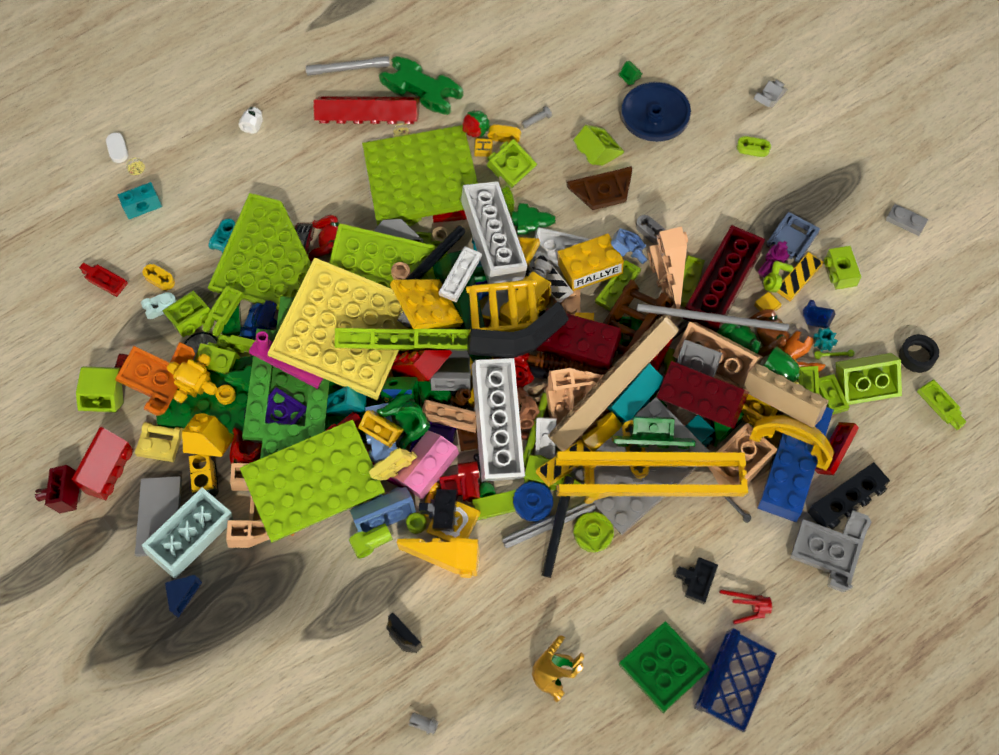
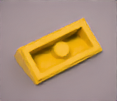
M366 410L358 426L360 430L390 448L404 430L373 410Z

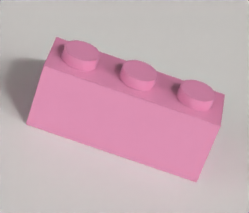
M429 430L412 449L417 458L412 461L410 466L398 471V475L393 478L402 486H406L409 491L421 500L425 498L432 486L459 454L454 444L443 436Z

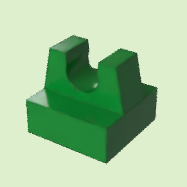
M626 61L619 76L630 86L634 85L635 81L639 80L643 73L631 61Z

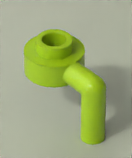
M775 261L771 273L763 281L765 290L773 293L777 292L782 285L779 270L792 272L793 265Z

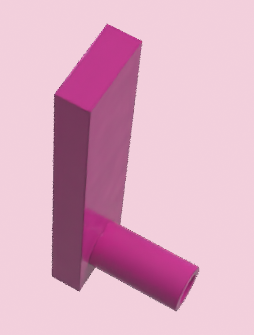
M261 331L257 333L256 340L249 349L250 354L316 389L319 388L324 378L268 356V351L273 342L268 340L266 332Z

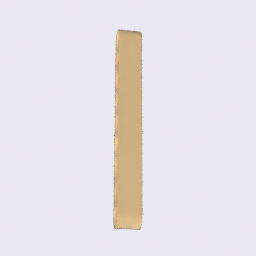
M666 314L657 319L549 433L548 437L561 451L568 449L677 334L679 328Z

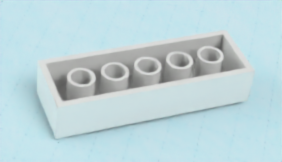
M499 182L463 185L461 202L477 251L482 253L480 261L488 284L523 280L527 270V263Z
M514 358L475 360L471 366L481 482L521 479L525 476Z

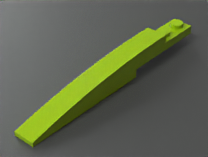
M335 328V348L468 351L467 343L470 330Z

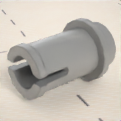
M413 712L409 726L424 730L429 735L436 732L438 721L434 717L430 719Z

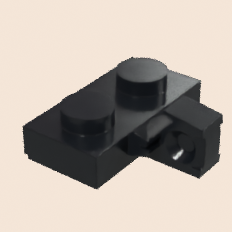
M437 489L436 500H431V503H419L421 514H427L429 518L433 519V530L454 531L458 497L457 490Z
M699 557L695 568L689 567V569L678 566L674 577L684 581L683 584L688 586L684 597L705 604L718 564Z

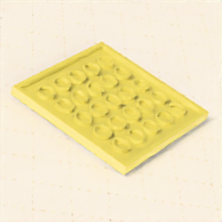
M314 258L268 351V356L341 386H349L358 393L378 400L399 350L335 348V328L409 329V327L404 326L397 320L402 307L391 288Z

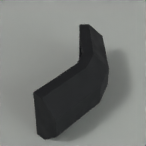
M557 302L529 327L516 332L471 329L467 343L468 355L515 358L533 352L565 325L569 318L564 308Z

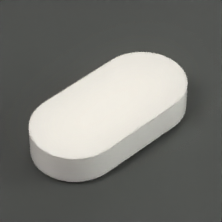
M120 133L108 135L106 144L112 161L115 163L126 161L128 151L123 136Z

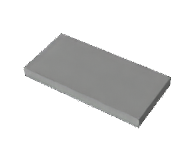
M181 476L141 479L135 555L137 557L148 556L142 544L180 509Z

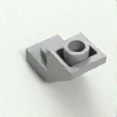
M777 79L775 81H768L763 92L757 93L754 99L767 107H773L788 89L783 87L784 83Z

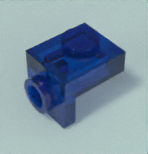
M810 300L803 309V316L807 325L829 328L836 315L834 309L817 307L814 300Z

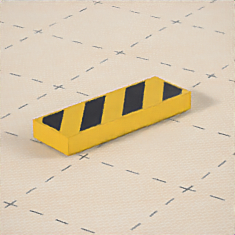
M808 252L782 281L781 288L777 293L791 302L822 267L824 262Z
M579 440L563 452L593 451L582 440ZM554 457L537 468L536 474L549 487L579 466H556Z

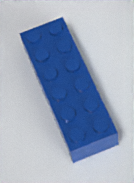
M826 407L822 419L815 426L825 436L834 409ZM782 433L757 509L793 522L798 521L818 461L815 455L810 454L813 445Z

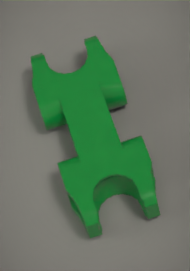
M395 56L391 61L392 66L398 72L387 73L383 71L379 74L380 82L391 92L403 96L408 91L420 97V103L425 108L444 115H449L451 112V105L444 100L445 98L461 99L464 96L462 87L452 79L444 75H439L436 79H433L423 74L421 66L410 59Z

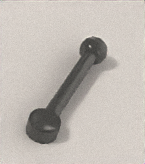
M721 496L725 497L743 516L745 523L751 521V515L745 514L729 496Z

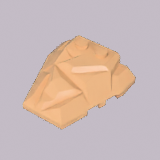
M572 368L549 371L548 386L546 387L549 418H557L558 425L604 375ZM606 408L573 444L579 440L583 441L582 436L598 426L596 422L609 414L610 411Z

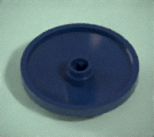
M649 82L641 84L628 92L622 102L621 117L625 127L633 135L643 140L661 142L673 139L687 128L690 121L691 106L688 98L678 88L666 83Z

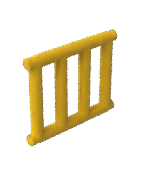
M537 280L467 286L466 291L469 293L472 329L516 332L529 327L538 319L534 287L537 284ZM527 288L530 323L519 324L515 289ZM508 290L511 325L499 326L496 291ZM479 292L489 293L491 327L480 328L477 301V293Z

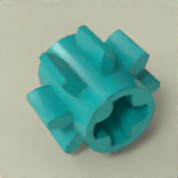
M819 328L818 332L813 336V340H816L814 347L819 348L821 352L827 349L831 351L838 342L837 339H834L837 333H833L830 328L823 330Z

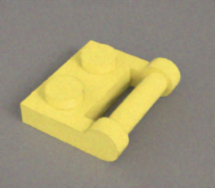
M144 422L135 455L174 462L182 439L183 428L175 427L174 429ZM150 433L173 436V439L171 441L149 436Z

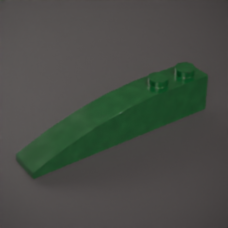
M462 250L448 253L433 266L435 279H440L442 284H444ZM473 274L458 301H452L463 320L461 327H455V329H472L470 298L466 287L475 285ZM477 294L480 328H485ZM469 355L473 362L475 360L492 359V356Z

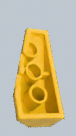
M420 538L397 539L398 548L406 553L459 574L463 578L477 576L480 551L479 543L476 539L450 538V542L441 541L439 538H433L430 542Z

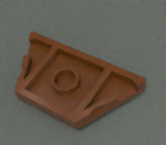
M631 166L568 181L567 188L591 210L627 202L633 168Z

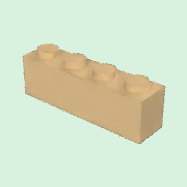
M759 364L749 371L743 387L744 390L749 391V395L812 428L822 419L829 401L821 395L813 393L802 385L796 384Z

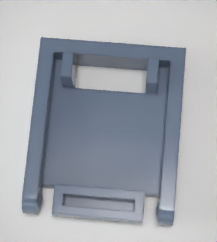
M788 212L767 241L766 246L770 247L772 244L777 245L779 241H786L787 251L790 254L789 258L793 259L796 256L795 262L799 263L819 234L820 228ZM795 224L807 231V234L805 235L792 228L791 225Z

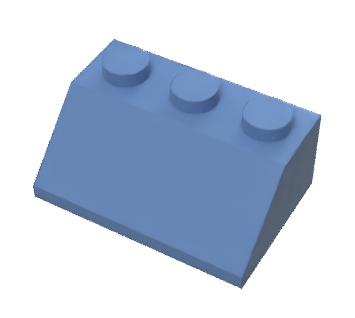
M406 486L403 488L397 487L384 496L380 495L373 498L372 501L362 503L350 509L358 532H367L384 523L386 526L392 525L416 512L413 499Z

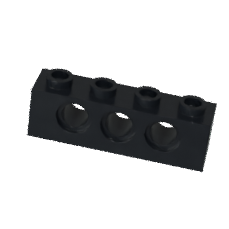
M873 462L814 503L808 513L818 525L834 529L841 523L840 519L845 516L846 518L849 517L852 510L857 511L856 508L860 505L865 507L872 501L871 498L874 495L879 497L888 490L886 486L890 480ZM862 485H867L870 490L864 489ZM846 495L852 496L854 501H850ZM830 506L837 507L839 512L833 511Z

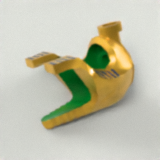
M562 635L558 636L553 644L540 656L532 670V677L536 686L541 691L554 697L553 700L556 702L565 693L562 690L563 687L559 678H575L583 668L581 661L584 659L582 652L574 659L569 655L555 654L565 639ZM562 666H569V667L573 668V670H569V669H565V668H561V667H562Z

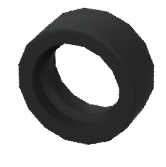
M917 334L908 337L899 350L901 363L912 372H927L939 358L937 343L926 335ZM913 345L921 346L929 352L930 359L926 362L917 361L909 355L908 348Z

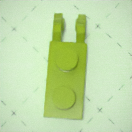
M226 286L210 310L208 318L203 325V331L209 332L214 325V321H217L212 333L214 336H219L224 329V325L227 324L244 297V293Z

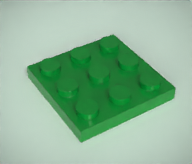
M666 621L619 662V666L663 714L710 671L707 664Z

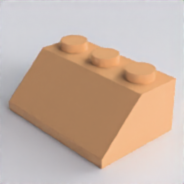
M748 423L717 451L745 453L746 467H744V470L747 472L745 475L747 483L774 458L777 452V448L764 437L759 443L749 439L753 428ZM708 466L719 485H740L738 467Z

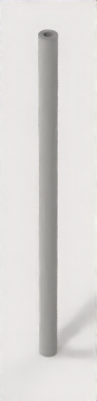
M639 303L636 306V311L666 314L669 316L779 331H788L789 324Z

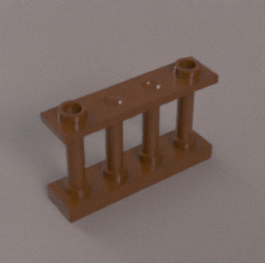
M632 279L625 285L622 294L603 322L604 324L620 328L622 333L633 338L628 346L618 345L617 351L623 355L657 319L663 316L662 314L655 313L645 315L630 308L629 305L632 300L636 298L650 305L671 308L673 305L669 296L661 293L655 299L639 292L640 288ZM624 313L643 322L638 330H633L618 323Z

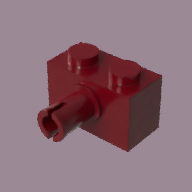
M68 465L50 468L47 488L36 489L35 492L38 493L35 494L36 500L39 502L45 500V505L59 514L77 510L79 487L72 480L76 470Z

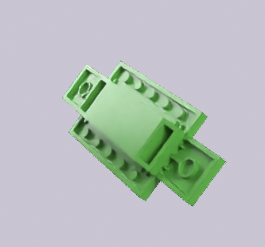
M280 296L276 330L257 329L256 335L258 332L264 331L268 334V340L273 342L294 297ZM253 355L243 439L262 441L260 459L325 432L329 380L323 379L319 388L316 389ZM277 387L307 407L306 413L298 420L297 425L266 423L269 390L271 394ZM276 393L273 400L276 403H282L285 398ZM274 411V414L277 417L283 416L281 411ZM293 412L291 414V420H293L299 412ZM271 413V418H272V420H274V421H279V420H276V419L273 417L272 413Z

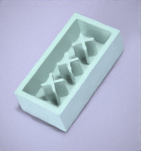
M202 487L142 544V547L152 560L175 579L227 528L228 520H233L232 512Z

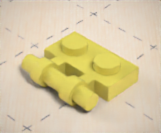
M401 448L395 449L389 454L390 456L377 462L374 468L368 472L372 478L381 481L388 480L390 477L394 478L398 475V471L410 466L412 461L417 458V455L413 451L410 453Z

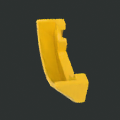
M773 415L757 420L749 439L759 443L763 437L768 436L772 438L775 430L813 445L810 454L816 456L818 460L816 466L827 470L833 459L834 451L828 439L816 427L812 428L788 415Z

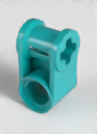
M224 219L220 223L216 232L209 240V248L211 250L216 249L223 254L235 227V222L232 219Z

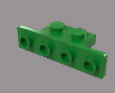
M633 416L632 436H612L613 443H617L616 446L619 447L637 444V447L647 448L649 445H657L658 448H669V445H674L679 449H690V446H695V441L692 438H674L675 419L666 417Z

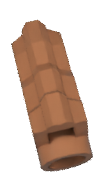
M519 387L517 394L521 430H525L534 425V419L540 411L536 402L527 395L523 388Z

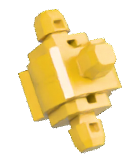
M201 354L197 359V363L191 359L187 363L182 362L181 365L176 362L169 363L167 369L174 375V384L179 389L174 394L173 399L175 401L183 403L188 397L187 394L195 398L197 393L199 395L203 394V392L209 395L216 393L218 388L210 382V372L205 368L211 362V358L208 355Z

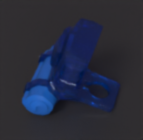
M266 300L263 304L256 303L249 309V315L244 326L241 327L239 337L255 340L257 329L271 330V327H277V320L274 318L277 304Z

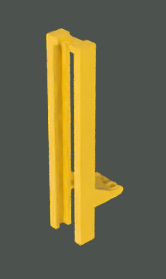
M558 451L555 455L556 466H583L585 469L583 471V476H585L584 484H559L556 486L557 496H586L584 499L585 504H591L595 500L608 496H745L748 493L747 479H745L747 472L744 470V467H746L745 453ZM596 466L738 467L740 485L595 484L594 469Z

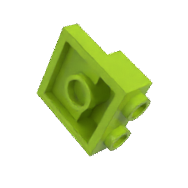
M513 139L509 143L506 141L502 144L497 154L493 152L487 158L489 162L486 166L498 178L501 176L513 188L538 164Z
M193 290L162 311L184 338L187 335H192L197 328L204 325L210 309Z

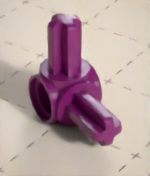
M779 241L777 245L774 244L765 256L766 262L758 270L760 277L765 278L771 273L775 261L783 263L787 261L790 254L787 251L786 241Z

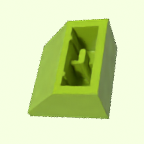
M81 367L76 389L78 411L117 412L124 403L122 383L115 381L120 368Z

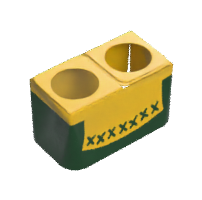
M199 454L189 456L192 492L195 494L202 488L195 485L194 479L196 476L204 474L208 477V483L203 488L213 497L217 496L219 489L216 463L209 455ZM206 461V465L201 469L193 467L195 463Z

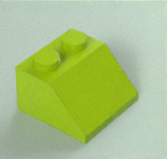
M585 125L573 140L577 145V149L586 155L587 161L592 165L603 166L624 153V150L604 128Z

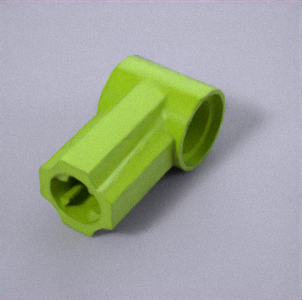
M385 523L367 532H358L349 538V542L358 559L367 557L375 548L393 540Z

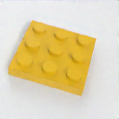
M440 279L392 280L390 283L413 329L461 327L463 324V320L453 302L439 296V291L443 285Z

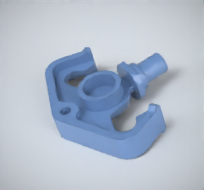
M620 228L613 235L611 245L622 257L631 251L633 252L631 257L637 258L641 264L648 260L642 251L646 244L643 243L637 234Z

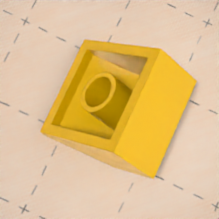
M205 413L195 414L182 431L183 453L222 457L232 443L234 435L229 433L228 429L215 416H209Z

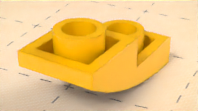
M613 411L598 420L596 428L582 436L584 443L593 452L623 426Z

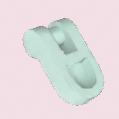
M165 292L151 299L146 298L142 300L141 305L143 309H146L145 314L147 318L154 319L163 315L162 310L177 300L172 293Z

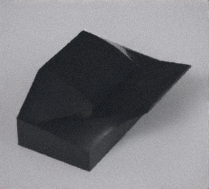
M392 612L388 616L386 626L389 636L402 651L417 653L423 648L421 642Z

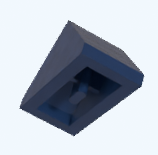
M191 575L165 582L169 611L178 618L202 584L197 576Z

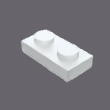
M537 417L536 455H542L545 458L555 457L556 445L548 435L557 426V418Z

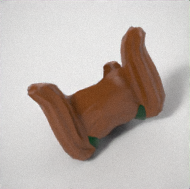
M773 309L762 310L749 318L783 323L778 319ZM757 328V334L763 344V347L760 348L757 354L764 357L771 354L775 346L780 349L784 347L790 338L789 332Z

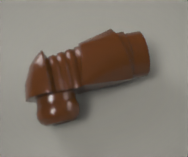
M459 389L451 397L452 406L467 409L471 392L468 389Z

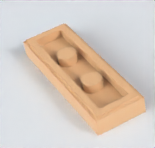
M425 399L422 410L426 414L428 421L476 433L475 411Z

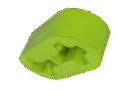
M743 136L737 143L738 152L751 156L766 157L771 149L770 142L760 138Z

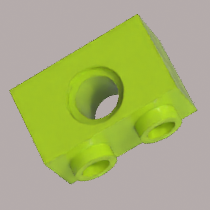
M851 246L829 249L826 257H824V264L829 269L830 282L834 284L835 290L857 286L861 279V274Z

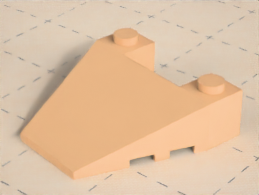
M682 226L659 232L656 236L658 244L649 246L646 250L653 273H657V286L661 287L663 293L668 295L673 302L671 308L680 309L688 243L687 234L683 232Z
M231 463L230 483L232 491H249L240 467L250 463ZM252 496L250 497L249 520H228L226 538L228 548H250L269 540Z

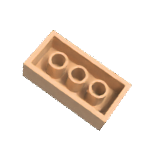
M689 322L673 354L678 359L684 340H689L722 352L723 354L714 378L742 389L749 371L757 364L760 365L763 359L757 353L697 322Z

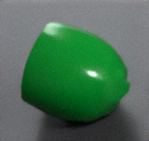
M775 346L764 366L770 371L795 382L800 376V369L796 359Z

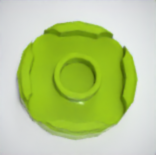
M585 513L577 519L574 525L576 543L588 552L603 551L613 540V524L602 513Z

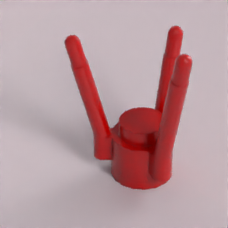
M727 590L719 591L721 594L746 598L733 599L732 602L752 605L753 612H757V614L733 620V624L765 618V614H771L772 600L770 597Z

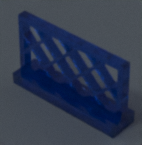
M735 628L726 631L694 709L706 712L735 729L745 732L777 653L741 635L740 631ZM739 641L747 644L750 653L740 655L737 648ZM759 652L769 656L767 663L761 666L755 655ZM751 655L755 668L746 670L742 658ZM738 660L742 672L732 675L729 665L732 661ZM757 670L760 680L758 684L752 685L747 673ZM743 674L748 687L738 690L733 677ZM730 679L734 692L724 695L721 684L724 680ZM749 689L752 700L749 704L744 705L739 692ZM735 694L740 707L730 710L725 697ZM722 699L725 712L718 713L711 709L715 700ZM741 709L744 716L741 725L734 721L731 712Z

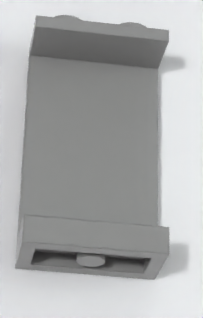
M438 328V329H455V328ZM451 351L452 354L431 378L432 391H458L461 388L470 391L471 369L470 356L467 351Z

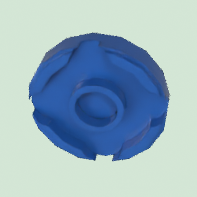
M527 482L516 489L513 497V507L522 519L539 521L550 514L553 507V496L550 489L544 484Z

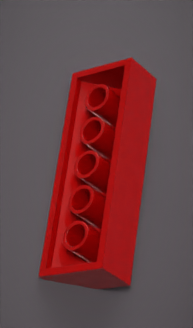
M319 96L313 100L314 121H319L320 124H328L330 121H336L337 124H346V121H353V124H363V121H370V124H380V121H387V124H397V121H404V124H414V121L419 119L420 97Z

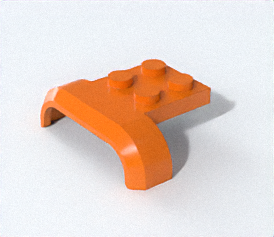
M179 342L170 362H176L181 365L182 362L187 363L189 359L193 360L195 356L193 348ZM133 346L115 381L151 397L147 401L144 410L156 416L166 412L176 390H178L174 384V375L167 369L169 362L136 346Z

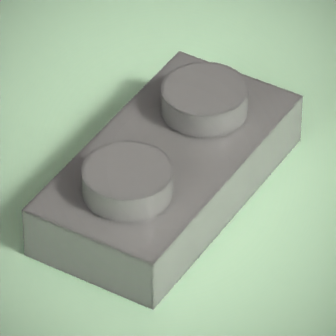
M894 204L886 221L920 236L928 219Z

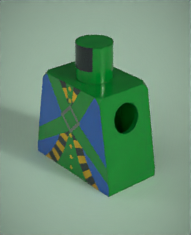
M389 377L382 388L379 398H382L384 404L399 396L411 394L415 403L420 406L418 377Z

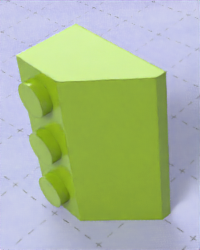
M887 353L835 362L836 379L848 405L902 396L901 359L894 354Z

